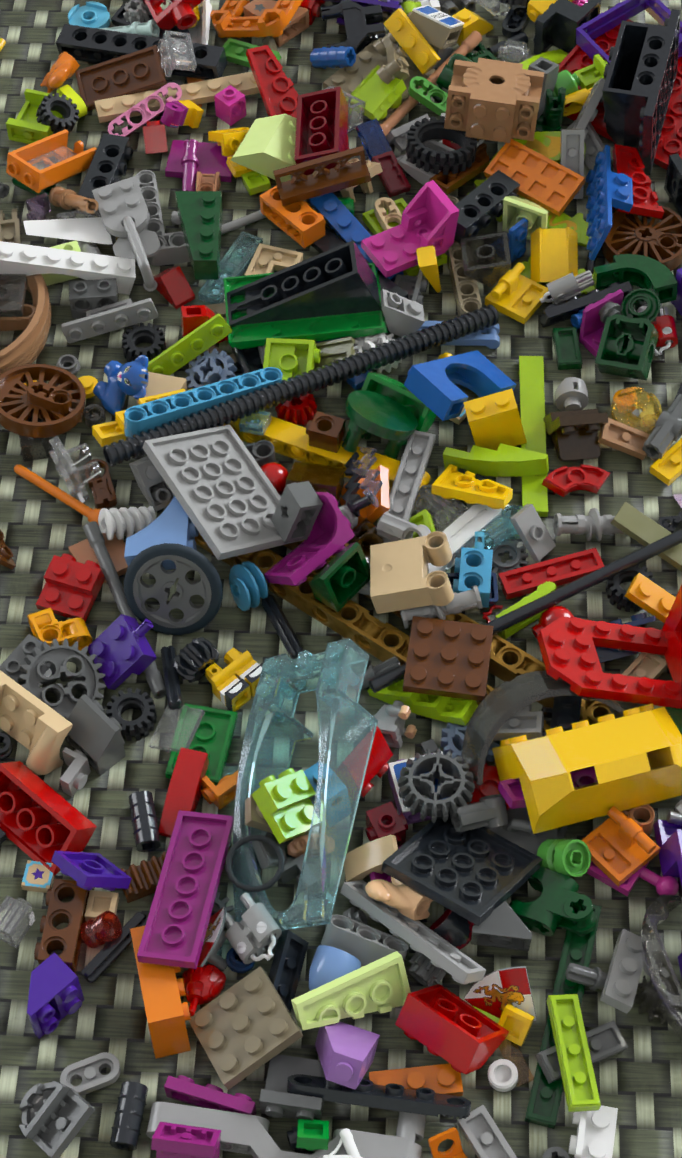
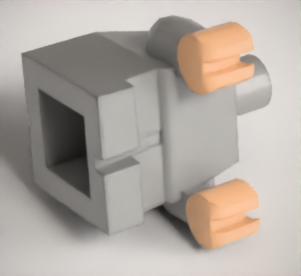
M398 700L394 701L393 705L384 704L374 715L369 727L371 728L374 724L377 725L388 746L401 748L403 743L401 736L413 739L417 732L415 725L410 724L405 728V721L408 719L411 710L409 706L404 705Z

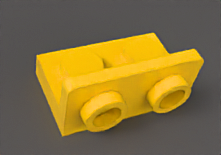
M239 127L209 131L208 141L217 142V145L221 146L222 156H233L250 128Z

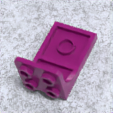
M316 492L323 505L308 538L263 574L268 583L294 586L302 584L307 580L308 574L313 570L323 567L326 564V559L331 555L339 553L345 547L344 544L355 536L351 529L350 521L342 514L338 507V501L332 494Z

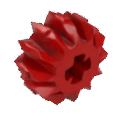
M307 393L306 396L300 395L297 399L293 397L292 401H286L284 404L280 403L278 406H275V411L277 412V418L306 427L307 422L314 419V415L317 412V404L313 394Z

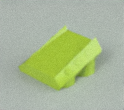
M379 65L366 76L346 99L350 107L374 122L384 119L389 108H398L402 104V93L407 89L403 79L395 78L389 84L384 83L376 72L380 68Z

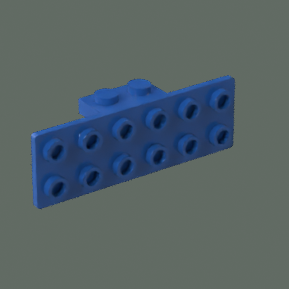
M605 145L603 151L597 153L593 170L590 169L586 176V182L588 183L586 195L588 196L586 222L589 223L586 236L589 237L586 249L589 250V260L592 261L595 260L612 228V207L630 212L633 207L632 178L626 174H618L611 171L609 145Z

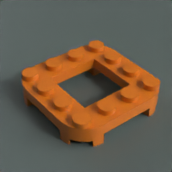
M226 0L220 10L211 11L210 17L219 38L279 37L283 34V29L289 24L303 0H278L273 9H265L261 16L246 17L240 16L244 12L243 7L251 0Z

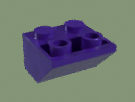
M55 952L31 972L27 1014L38 1039L44 1034L52 1033L58 1027L59 1021L66 1015L75 1013L85 1000L78 976Z

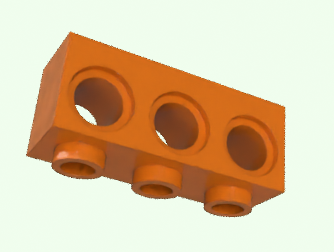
M277 185L259 196L261 213L303 248L308 247L325 236L326 222L323 215L313 210L306 201L283 206Z

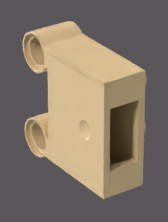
M434 531L427 536L370 545V597L377 614L429 605L445 606L451 603L454 599V593L448 575L441 570L428 572V563L434 566H444L452 560L453 555L445 533Z

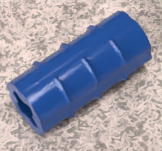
M331 46V48H315L310 54V61L314 68H344L353 66L356 62V53L353 47Z

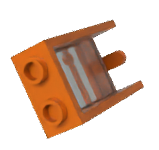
M65 129L9 152L7 155L6 173L35 192L40 193L41 190L73 177L82 171H86L90 167L97 148L93 147L84 151L83 142L77 141L74 144L73 151L67 147L69 131Z

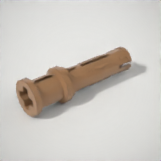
M56 186L49 193V201L53 206L62 207L66 210L75 208L90 214L95 213L93 210H98V202L95 199L77 195L71 189Z

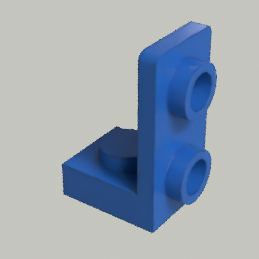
M523 218L509 229V233L504 232L492 241L489 250L509 264L517 258H521L526 252L528 220Z

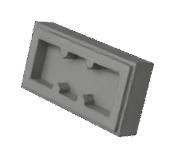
M526 504L510 518L534 561H540L556 546L533 504Z

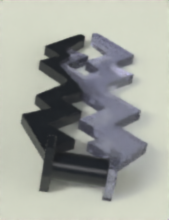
M361 447L359 450L365 454L363 458L357 460L359 454L355 452L344 465L347 468L344 474L352 476V478L345 485L347 491L341 497L346 501V505L356 517L360 516L359 510L371 504L375 507L379 506L376 494L383 485V482L375 479L381 472L378 469H370L377 460L376 457H372L377 451L375 448ZM361 478H365L361 484L357 483ZM360 488L365 489L363 494L366 496L362 498L359 494H355Z

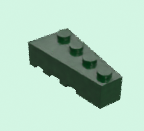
M175 191L177 213L195 280H219L223 213L221 191Z

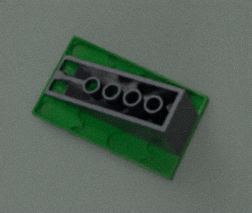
M352 240L275 273L223 278L227 323L232 329V332L228 335V343L232 348L246 349L266 345V338L324 341L348 336L357 338L387 333L386 321L381 306V286L377 266L374 263L366 262L357 245Z

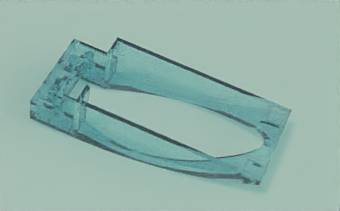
M350 638L328 643L325 652L312 654L305 650L299 652L296 659H291L287 654L265 658L241 751L235 795L233 845L239 839L249 835H261L262 830L245 825V800L260 788L259 782L270 775H274L278 779L280 773L289 769L296 742L312 739L314 734L294 718V713L299 695L314 690L316 693L319 727L318 782L305 856L296 895L292 904L283 912L276 911L270 904L265 890L261 892H247L233 884L235 922H241L243 920L241 916L247 911L240 897L244 893H249L255 903L264 904L281 930L330 924L378 720L358 703L369 655ZM250 841L236 850L232 858L233 874L245 885L260 886L262 885V869L252 846L254 841Z

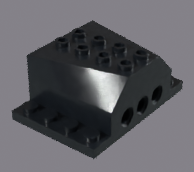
M672 9L670 18H665L664 26L622 20L615 47L610 48L609 61L611 62L606 64L604 70V78L606 79L602 90L605 111L603 122L606 123L607 133L617 145L637 148L645 166V175L651 174L677 75L681 10Z

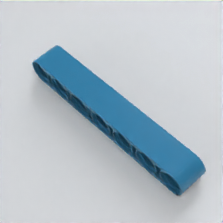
M266 367L130 407L124 413V434L126 437L133 438L134 434L140 435L142 431L147 433L148 429L154 430L156 426L161 427L164 423L168 425L169 421L176 422L177 418L183 419L186 415L190 417L191 413L197 414L199 410L204 412L205 408L211 409L213 405L218 406L221 402L225 404L227 400L232 401L233 398H239L240 395L246 396L247 393H253L254 390L260 391L262 387L274 386L276 382L281 383L282 371L275 367Z

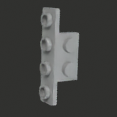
M130 298L86 311V317L61 324V330L67 342L74 343L158 318V312L151 298L134 303Z

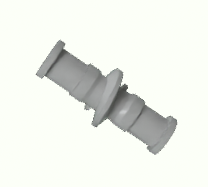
M596 508L590 509L588 516H561L560 513H555L553 529L555 536H560L561 534H586V540L590 541L592 534H595L597 541H601L602 534L625 533L611 524L615 516H600Z
M476 585L471 590L460 593L454 592V599L448 605H429L400 610L404 628L407 629L409 628L408 625L412 624L413 616L446 620V615L459 614L462 611L476 607L483 609Z

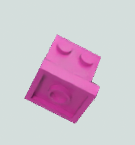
M434 180L424 184L403 210L400 225L363 239L361 241V248L387 278L418 265L417 248L433 246L435 247L436 257L444 254L454 243L459 210Z

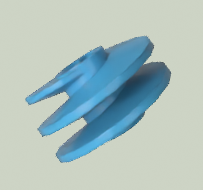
M250 561L234 565L231 568L229 585L237 606L242 611H247L250 607H258L260 597L263 599L268 597V586L260 569Z

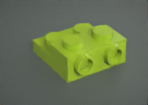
M266 338L263 368H278L282 371V380H288V378H294L295 375H301L303 372L308 373L309 370H315V363H320L321 351L317 349L315 340Z
M289 768L280 773L278 779L274 775H270L259 782L260 788L251 794L279 844L313 831L324 824L310 800L316 795V792L303 770L295 772L293 768Z

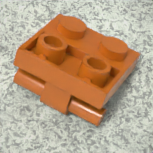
M614 806L607 813L610 818L581 841H584L591 852V861L619 887L658 855L660 847L644 833V830L632 818H628Z

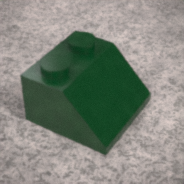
M355 542L344 547L309 582L315 598L336 612H339L370 580V568L360 544Z

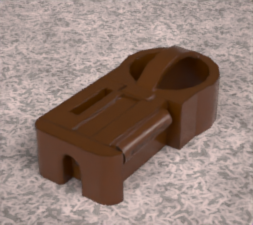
M101 459L88 461L84 467V475L89 489L92 490L95 508L102 509L116 506L117 498L111 481L109 466ZM97 467L103 468L106 471L102 477H100ZM91 469H93L95 478L88 475Z

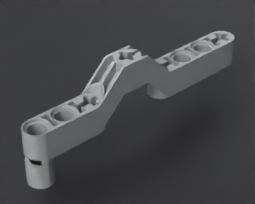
M154 1102L151 1108L146 1135L152 1139L159 1123L167 1122L221 1130L220 1150L250 1154L253 1158H322L323 1155H329L337 1147L341 1138L339 1133L343 1129L334 1130L333 1139L328 1143V1150L319 1149L314 1154L309 1155L280 1150L268 1133L270 1122L266 1118L182 1104ZM399 1111L396 1136L357 1130L350 1131L358 1152L363 1158H421L422 1147L415 1142L422 1141L424 1138L427 1115ZM343 1143L335 1155H347Z

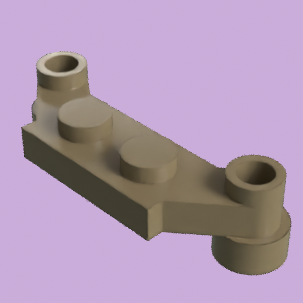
M389 32L383 38L373 43L375 49L383 57L387 55L388 60L387 65L383 64L376 71L381 80L386 84H389L395 78L403 79V81L409 77L408 55L398 46L393 35Z

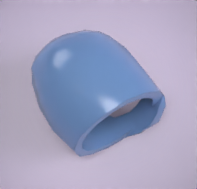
M319 945L310 966L309 990L316 989L361 968V961L343 950Z

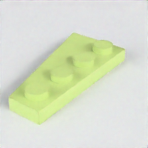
M395 951L292 999L291 1002L298 1026L302 1030H308L339 1023V1020L344 1018L358 1019L363 1018L364 1014L376 1011L380 1014L390 1012L392 1008L404 1005L407 995L411 993L402 955Z

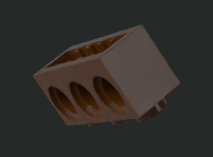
M54 879L52 889H48L46 894L48 911L47 916L43 915L41 918L40 932L43 934L41 942L36 943L34 959L38 960L40 965L53 951L63 950L58 956L76 974L86 926L85 911L90 890L77 886V881ZM66 897H74L70 902H61ZM68 923V926L64 929H56L59 924Z

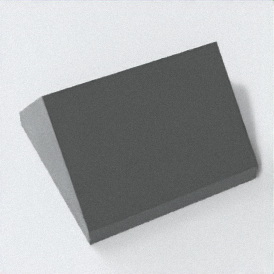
M506 901L495 908L491 915L479 926L475 924L472 927V945L529 951L532 933Z

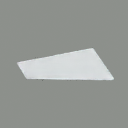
M101 217L23 221L26 235L108 245L113 244L110 233L107 232Z

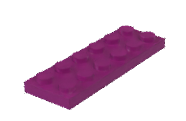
M179 810L137 953L138 962L197 969L235 826L234 816Z

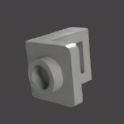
M65 747L62 754L65 764L69 767L61 776L60 783L63 793L73 797L77 790H81L85 786L91 770L88 758L83 752L79 750L73 751Z

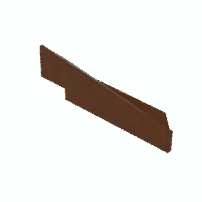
M483 143L476 148L475 161L469 168L466 167L465 171L461 172L458 169V173L453 174L449 170L448 175H443V171H440L431 177L429 181L434 180L446 195L450 194L487 168L489 165V155L486 152L487 145Z

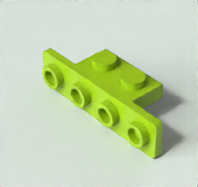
M216 314L149 361L148 372L170 376L232 332L231 327L221 314Z

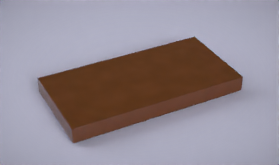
M157 45L75 71L80 96L86 104L87 111L96 109L95 101L155 90L167 84Z

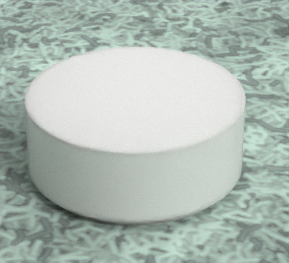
M507 1059L494 1061L488 1069L489 1084L499 1092L512 1090L518 1082V1070L514 1063Z

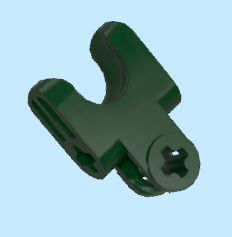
M540 867L528 879L533 889L542 892L541 896L532 902L525 903L512 900L509 903V906L530 931L544 936H553L557 927L567 929L576 934H588L597 925V916L593 911L592 901L588 896L577 893L579 889L578 883L567 875L544 867Z

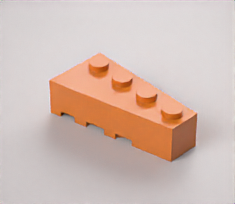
M145 926L131 928L130 932L155 1058L191 1051L185 1021L191 1020L187 1002L181 1003L180 997L186 996L182 978L176 979L175 974L181 972V969L175 966L138 962L137 953Z

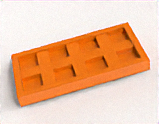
M511 139L510 143L504 144L484 170V175L487 178L500 170L520 184L517 194L559 217L585 183V177L513 139Z

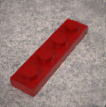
M595 547L498 573V581L508 600L533 593L537 590V586L544 584L546 581L553 582L556 586L571 583L604 567V564Z

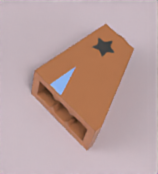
M253 0L243 7L244 17L261 16L265 9H273L277 1ZM299 7L289 24L283 29V34L279 37H274L278 47L309 27L308 9Z

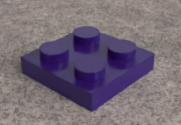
M54 851L51 860L61 869L60 872L62 874L72 877L77 881V886L86 890H93L94 887L109 891H115L116 888L128 889L132 879L99 853Z

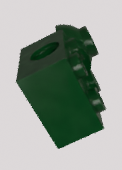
M642 288L633 290L625 296L621 304L622 315L615 314L606 319L595 359V365L600 373L647 381L659 337L651 322L660 311V300L653 291ZM647 306L643 312H637L639 307Z

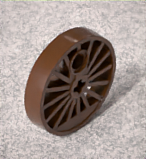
M658 204L664 210L662 219H660L662 221L657 224L659 218L653 217L647 226V216L627 214L615 209L612 212V228L601 246V251L609 263H613L614 255L630 254L633 251L632 254L653 258L672 271L682 263V218L668 207ZM638 216H642V223L640 222Z
M27 364L12 368L0 375V425L10 432L25 437L46 438L63 434L75 427L83 416L86 398L84 386L75 375L57 366ZM39 414L43 422H38Z

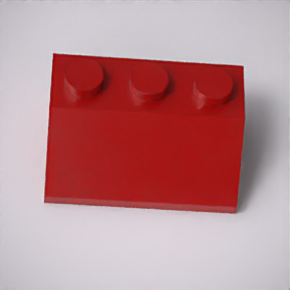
M440 984L409 993L395 1023L396 1026L404 1031L407 1037L418 1040L427 1047L431 1054L442 1057L451 1064L455 1071L464 1074L480 1069L509 1033L508 1030Z

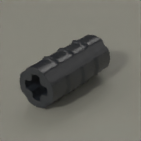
M134 792L128 798L136 850L139 852L154 851L161 845L152 792Z
M130 1081L122 1083L120 1095L117 1097V1109L114 1112V1124L111 1127L110 1145L112 1147L127 1151L137 1149L139 1135H141L142 1120H144V1108L147 1105L148 1088L146 1085Z

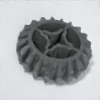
M427 748L425 756L416 753L414 760L408 759L406 767H402L400 771L401 777L398 779L399 797L403 799L405 808L410 807L412 816L420 812L422 821L427 816H430L433 823L437 820V817H441L446 822L449 814L454 818L458 816L456 813L457 806H467V803L472 801V793L475 789V784L473 783L474 776L472 772H469L468 763L462 764L460 756L452 758L450 750L446 755H443L438 748L436 754H431ZM435 779H438L439 785L437 787V792H434Z

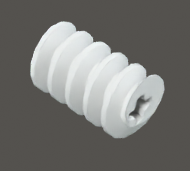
M141 506L138 509L136 507H130L129 509L126 507H121L120 509L110 508L109 510L102 508L99 512L98 524L101 533H106L108 540L113 539L114 533L118 540H122L124 532L127 538L132 536L134 532L136 534L156 519L153 506L148 508Z

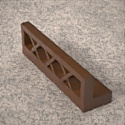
M362 146L273 171L283 206L371 181ZM360 156V161L347 162L351 157ZM330 163H337L335 168H325ZM308 169H314V170H315V171L313 172V174H310V175H304V174H303V173H304L306 170H308ZM293 176L291 180L281 183L280 177Z

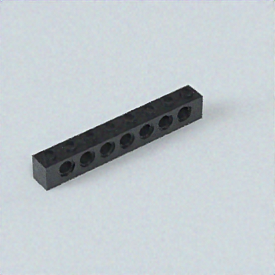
M64 24L56 41L59 54L67 52L76 60L98 64L157 45L165 74L204 80L222 77L228 63L224 47Z

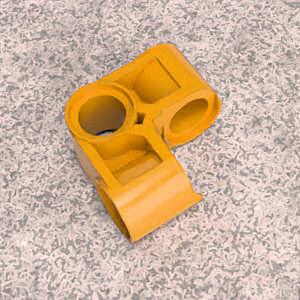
M51 608L27 615L33 636L42 642L45 641L50 647L53 639H57L59 645H61L62 641L66 638L68 639L69 646L78 641V650L80 651L92 643V637L82 618H72L58 622Z

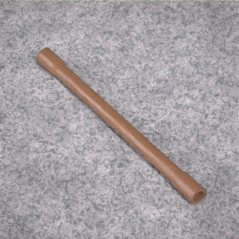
M473 31L427 80L437 85L436 81L444 66L448 64L450 57L455 53L466 56L482 41L481 34ZM409 96L367 137L368 142L376 147L419 102Z

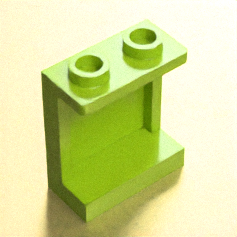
M26 89L24 92L26 101L16 119L9 118L7 120L6 127L9 140L31 144L53 135L50 126L38 123V117H36L37 109L43 98L51 93ZM51 111L54 116L64 119L59 112Z

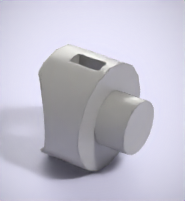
M565 378L555 391V404L560 411L583 410L588 405V390L585 382L580 378Z

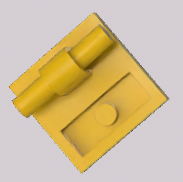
M518 262L512 270H508L500 278L498 284L485 297V305H493L498 312L525 324L542 305L540 299L549 290L547 287L521 275L525 266Z

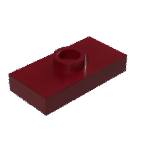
M393 151L372 157L371 162L380 163L383 172L379 173L378 176L389 197L410 191L411 186Z

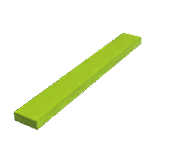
M519 356L520 419L527 443L521 444V448L546 454V426L543 419L545 417L543 356ZM547 474L522 476V508L526 504H533L539 517H548L547 487L542 485Z

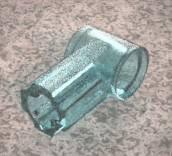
M509 505L505 507L501 512L502 517L480 531L484 532V546L492 550L509 538H520L510 518L523 508L522 506Z

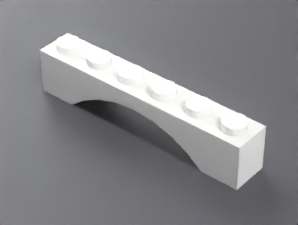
M0 241V278L15 280L24 276L50 273L75 276L84 280L116 278L118 293L130 295L136 278L135 259Z

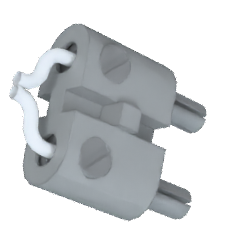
M588 270L574 277L572 272L546 284L549 291L544 294L540 302L549 303L553 301L554 304L560 305L572 297L582 296V290L595 284L592 273Z
M244 893L241 895L240 900L247 908V911L241 916L243 919L241 922H235L231 915L226 913L224 925L228 930L225 933V937L244 964L260 961L263 958L268 961L273 957L272 949L282 930L263 903H255L249 893ZM270 945L268 947V954H263L266 951L264 947Z

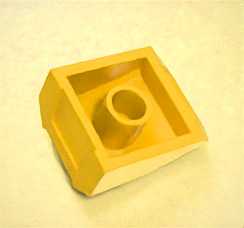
M539 227L531 233V280L535 282H553L572 272L574 277L578 275V237L576 231L570 227L551 229Z

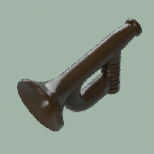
M366 518L353 530L355 536L347 544L359 543L367 563L370 564V545L381 544L384 541L377 535V527Z

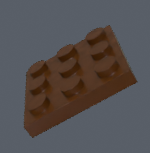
M413 616L403 691L485 702L494 626Z

